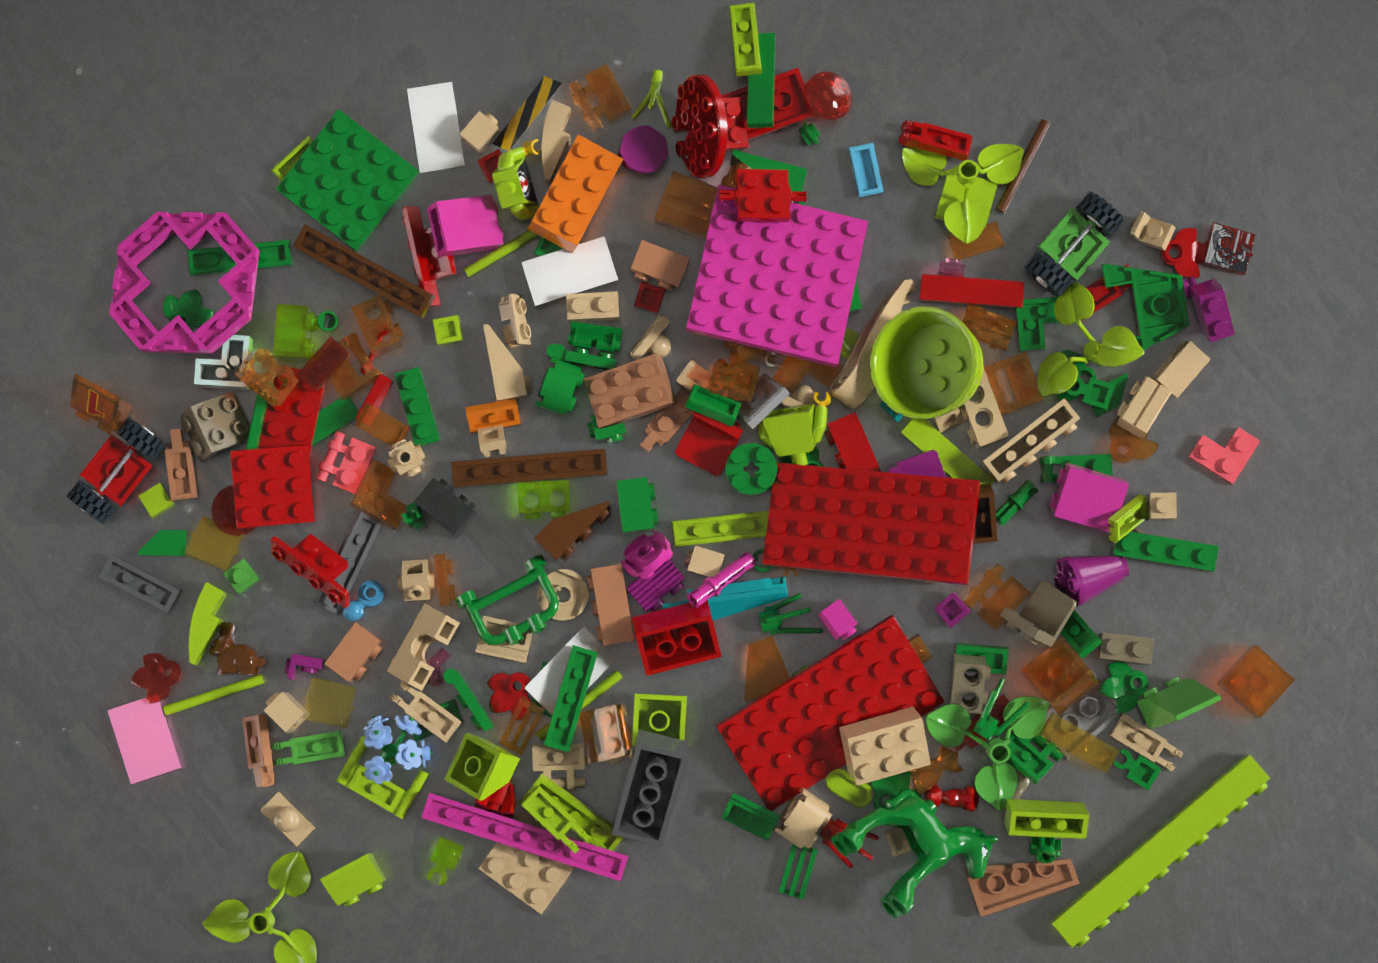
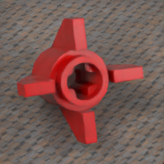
M510 780L509 783L483 801L475 798L474 807L513 819L516 807L515 786L511 784Z

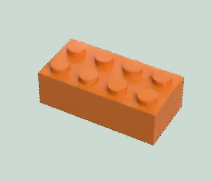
M578 134L533 217L528 230L573 253L623 158Z

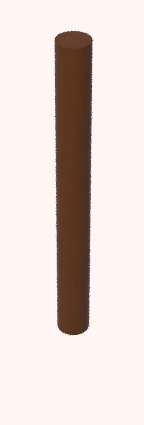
M1041 119L1023 154L1016 178L1008 183L996 207V210L1000 213L1005 214L1050 126V122Z

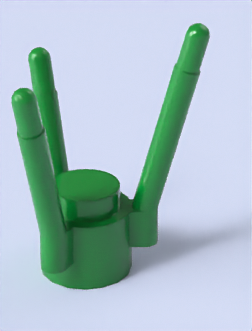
M801 593L773 606L764 607L765 611L759 612L763 633L770 631L771 635L779 633H822L823 629L778 628V626L783 625V619L811 611L808 607L780 614L778 609L802 597Z
M1001 678L995 690L991 691L981 717L973 728V731L988 740H991L993 736L999 738L1002 732L1030 705L1029 702H1025L999 727L997 726L999 721L990 716V713L1005 682L1004 678Z

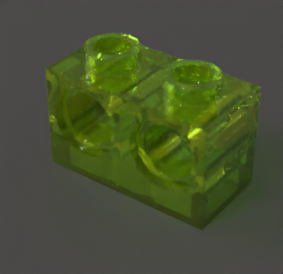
M569 480L517 483L519 515H525V520L540 519V514H550L551 518H558L566 515V513H571ZM561 493L564 495L565 500L561 506H553L550 503V498L553 494ZM530 494L537 495L539 498L537 506L533 508L525 506L524 503L525 498Z

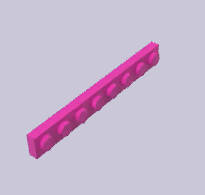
M432 793L428 795L421 817L618 881L622 879L629 857L567 837L579 848V851L575 854L561 840L558 841L545 829Z

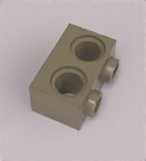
M954 654L949 704L960 705L968 713L981 714L982 705L985 706L988 700V690H984V683L990 680L991 670L990 666H986L984 656ZM970 668L978 670L977 674L973 676L966 675L965 672ZM966 693H973L975 695L971 700L962 698Z

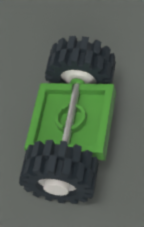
M1092 191L1088 192L1076 206V210L1070 208L1037 246L1041 251H1038L1025 265V271L1046 291L1060 297L1073 280L1077 281L1110 243L1104 236L1112 237L1124 223L1123 216L1118 213L1117 209L1112 207L1113 205L1107 203L1103 197L1101 198Z

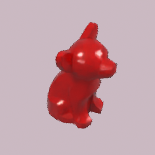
M925 781L927 789L924 792V801L930 799L936 807L946 804L950 807L963 808L966 811L977 810L979 794L976 791L975 785L965 786L964 789L942 791L935 781Z

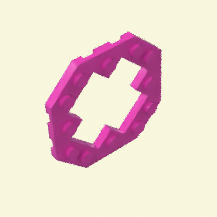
M156 212L118 245L117 269L114 271L112 286L114 294L113 301L110 303L109 314L142 352L212 354L251 320L259 250L227 213L202 214V212H181V214H169L168 212ZM174 233L179 236L189 249H192L210 233L237 264L218 280L219 284L233 299L195 332L189 328L179 315L158 331L132 301L151 284L137 265Z

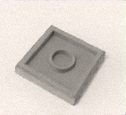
M764 373L735 400L742 403L737 418L754 429L790 393L785 387Z

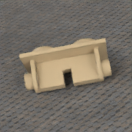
M508 294L509 296L501 297V302L498 303L501 320L511 321V324L503 326L505 343L508 344L509 348H516L519 345H531V329L527 324L525 315L527 306L522 295Z

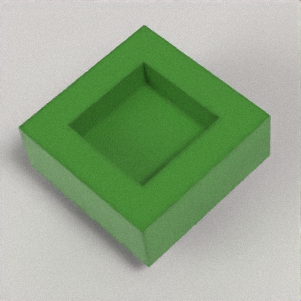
M242 559L224 573V576L239 595L260 580L246 559Z

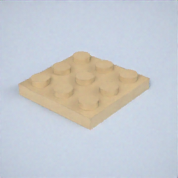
M523 807L514 818V820L545 829ZM497 842L478 869L542 914L575 867Z

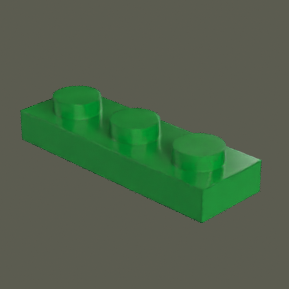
M416 367L395 373L414 445L420 444L423 447L440 442L420 368Z

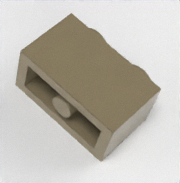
M1099 633L1098 637L1102 643L1097 647L1096 659L1140 665L1152 664L1154 638Z

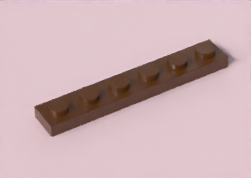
M303 225L292 246L420 318L424 319L435 298V295L308 225Z
M605 449L451 462L454 488L607 475Z

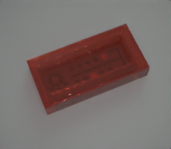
M330 336L296 375L317 393L351 354Z

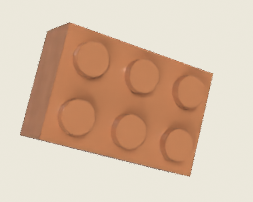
M653 354L583 379L599 428L625 423L677 404L662 355Z

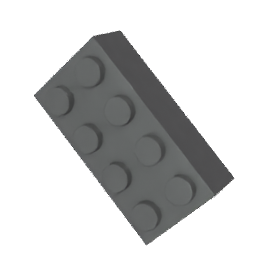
M638 729L613 818V835L663 846L688 759V741Z

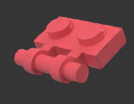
M336 431L333 439H330L327 444L329 449L324 460L319 463L318 468L320 470L316 478L326 482L329 473L336 475L333 486L357 495L377 448L355 438L351 439L347 447L342 444L345 434ZM338 452L345 454L340 468L333 466Z

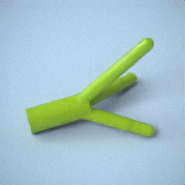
M653 70L650 90L633 113L632 119L637 118L648 102V108L652 109L656 98L667 128H671L672 125L660 95L663 72Z

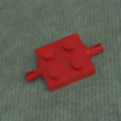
M737 169L735 172V189L719 190L718 193L719 201H734L737 208V221L789 222L791 202H806L807 200L806 191H791L788 170Z

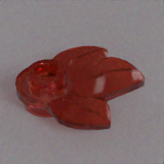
M150 653L143 656L145 667L138 669L133 674L131 683L139 688L147 689V702L153 704L165 699L169 695L171 686L180 681L182 670L175 661L166 660L159 653ZM171 669V674L169 676H165L164 674L166 670Z

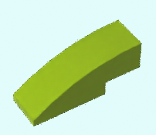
M208 582L205 583L198 597L189 633V662L197 666L223 620L215 615L228 594Z

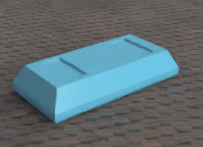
M869 143L848 148L858 197L883 193L874 144Z

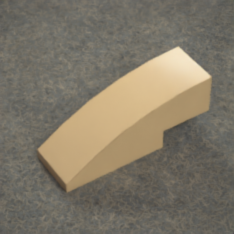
M551 100L542 134V165L545 181L548 185L552 184L571 140L570 134L563 132L572 113L571 107L555 100Z

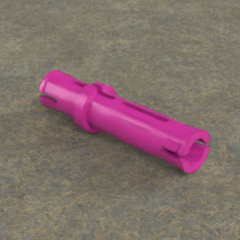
M745 552L713 577H707L702 585L687 595L689 602L698 608L709 598L718 596L724 587L756 565L754 557L750 553Z

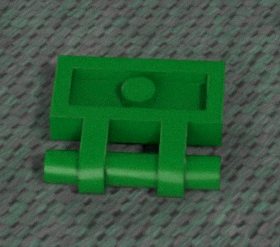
M1014 732L1010 734V743L1007 745L1010 749V757L1007 761L1035 785L1039 783L1054 765L1048 757H1052L1058 763L1064 756L1057 749L1058 746L1053 741L1049 742L1041 734L1031 739L1019 738ZM1033 741L1042 751L1039 752L1030 742Z

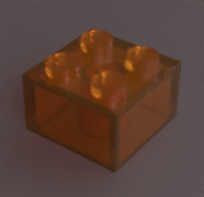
M1062 636L1054 642L1052 647L1049 646L1021 669L1027 679L1044 699L1049 702V705L1059 716L1099 684L1094 673Z
M1252 645L1217 684L1250 715L1258 719L1266 713L1295 679L1259 646Z

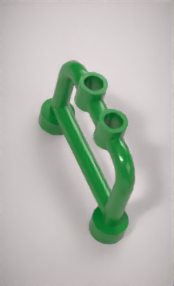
M542 554L534 556L524 563L528 574L480 599H477L473 590L467 591L455 598L459 609L465 608L478 636L483 642L488 645L497 646L508 641L509 645L513 646L524 639L523 633L531 630L533 634H536L547 628L545 622L555 616L559 600L543 569L547 563ZM538 580L548 599V608L541 613L530 616L518 625L505 629L498 635H491L478 611Z

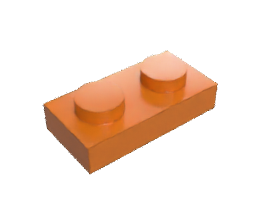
M516 398L465 407L470 433L478 432L477 429L503 425V427L521 424Z

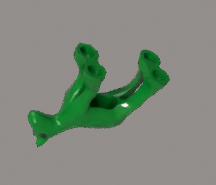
M909 789L901 790L895 797L885 799L887 809L880 807L876 811L873 810L862 819L848 824L843 831L838 832L831 838L835 848L842 855L848 857L851 853L858 852L863 846L866 833L874 827L885 825L903 829L910 848L918 857L913 866L881 898L882 907L893 918H898L900 914L906 915L913 907L914 890L928 874L943 867L957 854L963 855L968 875L973 880L983 878L990 851L993 848L992 844L999 839L994 835H986L983 830L971 826L947 829L934 814L937 811L936 805L930 799L924 801L914 791Z

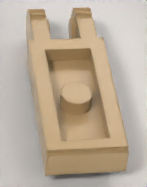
M402 681L400 683L401 688L407 693L412 694L415 698L409 705L395 694H392L390 699L402 707L405 713L447 743L462 722L424 693L418 692Z
M1121 714L1109 734L1110 737L1171 772H1173L1175 766L1171 762L1159 757L1163 748L1175 757L1181 758L1184 754L1167 743L1168 740L1125 714Z

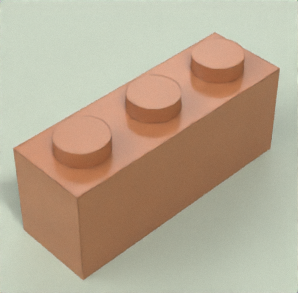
M622 564L591 569L592 575H588L587 580L589 591H595L596 600L591 601L593 615L599 616L600 626H596L598 642L603 641L604 646L634 642Z

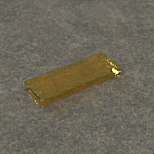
M1053 712L1039 734L1105 773L1108 772L1119 753L1118 749Z

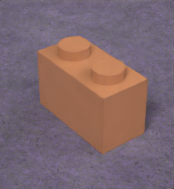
M641 240L631 266V272L635 273L634 277L647 283L649 279L659 283L658 287L672 292L673 288L680 289L690 263V258Z
M355 622L324 664L350 683L354 679L359 681L367 670L364 666L369 659L374 661L383 648L380 645L383 641Z

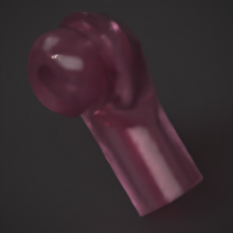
M443 647L427 661L428 665L435 668L427 681L434 687H438L443 683L444 678L441 675V665L451 657Z

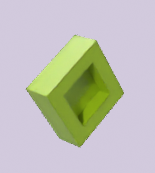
M458 315L433 319L438 346L463 341Z
M162 483L156 484L138 496L151 518H155L175 505Z

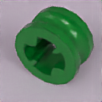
M759 549L753 554L756 562L759 560L758 555L763 553L764 549ZM757 564L753 567L758 572H767L772 569V566L762 568L763 565L759 567Z

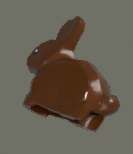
M222 622L219 628V637L212 642L209 649L210 655L217 656V675H257L259 668L266 664V659L263 656H259L247 644H234L232 640L235 629L232 622Z

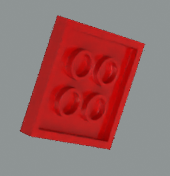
M308 444L230 450L237 528L315 522Z

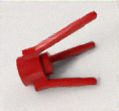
M838 818L836 821L830 819L819 833V836L823 838L822 843L827 845L849 868H853V864L835 848L831 839L832 836L843 831L848 824ZM870 832L866 833L865 837L871 838L874 840L879 839V836L875 834H872ZM860 848L858 850V853L869 860L873 859V856L864 849Z

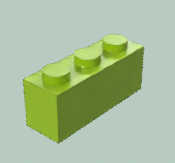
M1006 800L1004 824L1009 835L1086 839L1089 813L1084 802Z

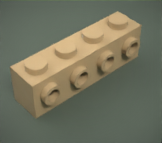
M1064 398L981 463V466L995 481V484L1001 480L1005 484L1017 475L1014 470L1020 465L1026 468L1037 459L1034 456L1041 449L1047 452L1055 446L1057 442L1054 439L1060 434L1066 437L1078 428L1075 423L1080 417Z

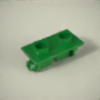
M571 321L568 344H573V347L585 348L595 346L596 349L614 353V350H620L622 328Z

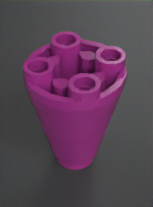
M1066 556L1057 559V575H1054L1053 580L1055 587L1074 599L1076 607L1123 581L1124 577L1129 576V567L1124 557Z

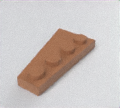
M1071 859L1054 860L1051 863L1034 862L988 865L983 878L975 880L968 875L967 867L963 868L980 918L1080 884Z

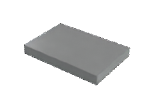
M1093 671L1085 675L1049 706L1047 710L1046 722L1041 732L1050 742L1053 741L1058 746L1057 749L1064 754L1063 757L1066 761L1121 715L1115 711L1116 699L1106 697L1099 692L1098 689L1102 681Z

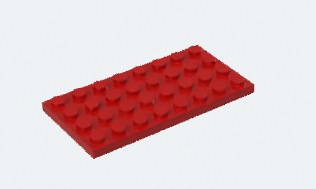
M777 463V475L772 485L762 564L772 567L968 585L981 482L969 479Z
M891 614L716 724V727L767 809L773 811L800 794L799 790L801 788L807 789L827 777L833 770L846 765L839 727L914 707L922 717L945 701L896 619Z

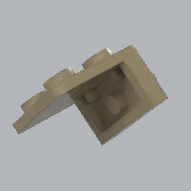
M233 392L192 405L180 415L181 426L188 433L192 442V450L201 462L210 459L220 450L248 440L250 424L236 394Z
M1042 580L1038 583L1020 614L1005 607L1000 616L1009 621L1006 626L1018 633L1021 630L1025 632L1023 637L1031 643L1037 645L1038 642H1042L1052 647L1074 611L1076 601L1050 583Z

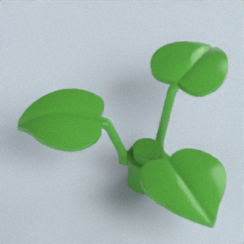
M1022 696L1011 700L1003 710L1002 717L1004 721L1025 702H1029L1030 705L1007 727L1004 740L994 738L987 743L968 731L971 717L964 707L957 704H947L928 713L926 724L933 738L943 746H960L965 734L986 748V753L993 761V766L987 765L978 771L974 780L975 788L985 801L998 811H1002L1006 807V800L1013 797L1018 782L1015 768L1011 764L1005 763L1010 757V749L1007 745L1010 743L1011 730L1013 729L1014 734L1022 739H1031L1037 736L1046 722L1049 702L1045 699L1035 696Z

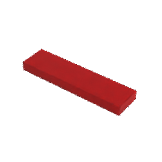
M922 274L920 301L1023 309L1025 282Z

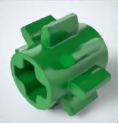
M1031 837L1030 855H1036L1038 862L1051 863L1056 857H1060V851L1062 850L1061 839H1056V837Z

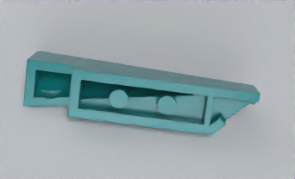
M765 578L728 584L721 590L718 596L708 599L713 621L787 598L786 578ZM689 589V590H687V594H689L690 592H692V591L695 590V589ZM689 600L664 603L663 609L689 603Z

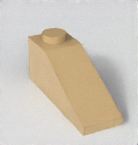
M489 324L483 325L497 401L529 398L528 391L532 390L530 376L524 375L523 369Z

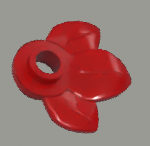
M1184 228L1178 231L1174 240L1169 241L1166 250H1161L1162 260L1166 264L1174 266L1176 272L1185 278L1191 276L1194 278L1200 277V270L1197 264L1206 260L1209 248L1205 244L1196 241V228ZM1175 249L1178 253L1177 257H1171L1169 250Z
M516 672L511 675L505 673L493 675L487 681L488 687L494 691L489 700L490 711L502 713L510 710L517 721L521 720L527 714L531 705L528 696L529 692L525 689L531 681L530 678L522 672ZM515 681H519L522 684L521 690H517L514 687Z

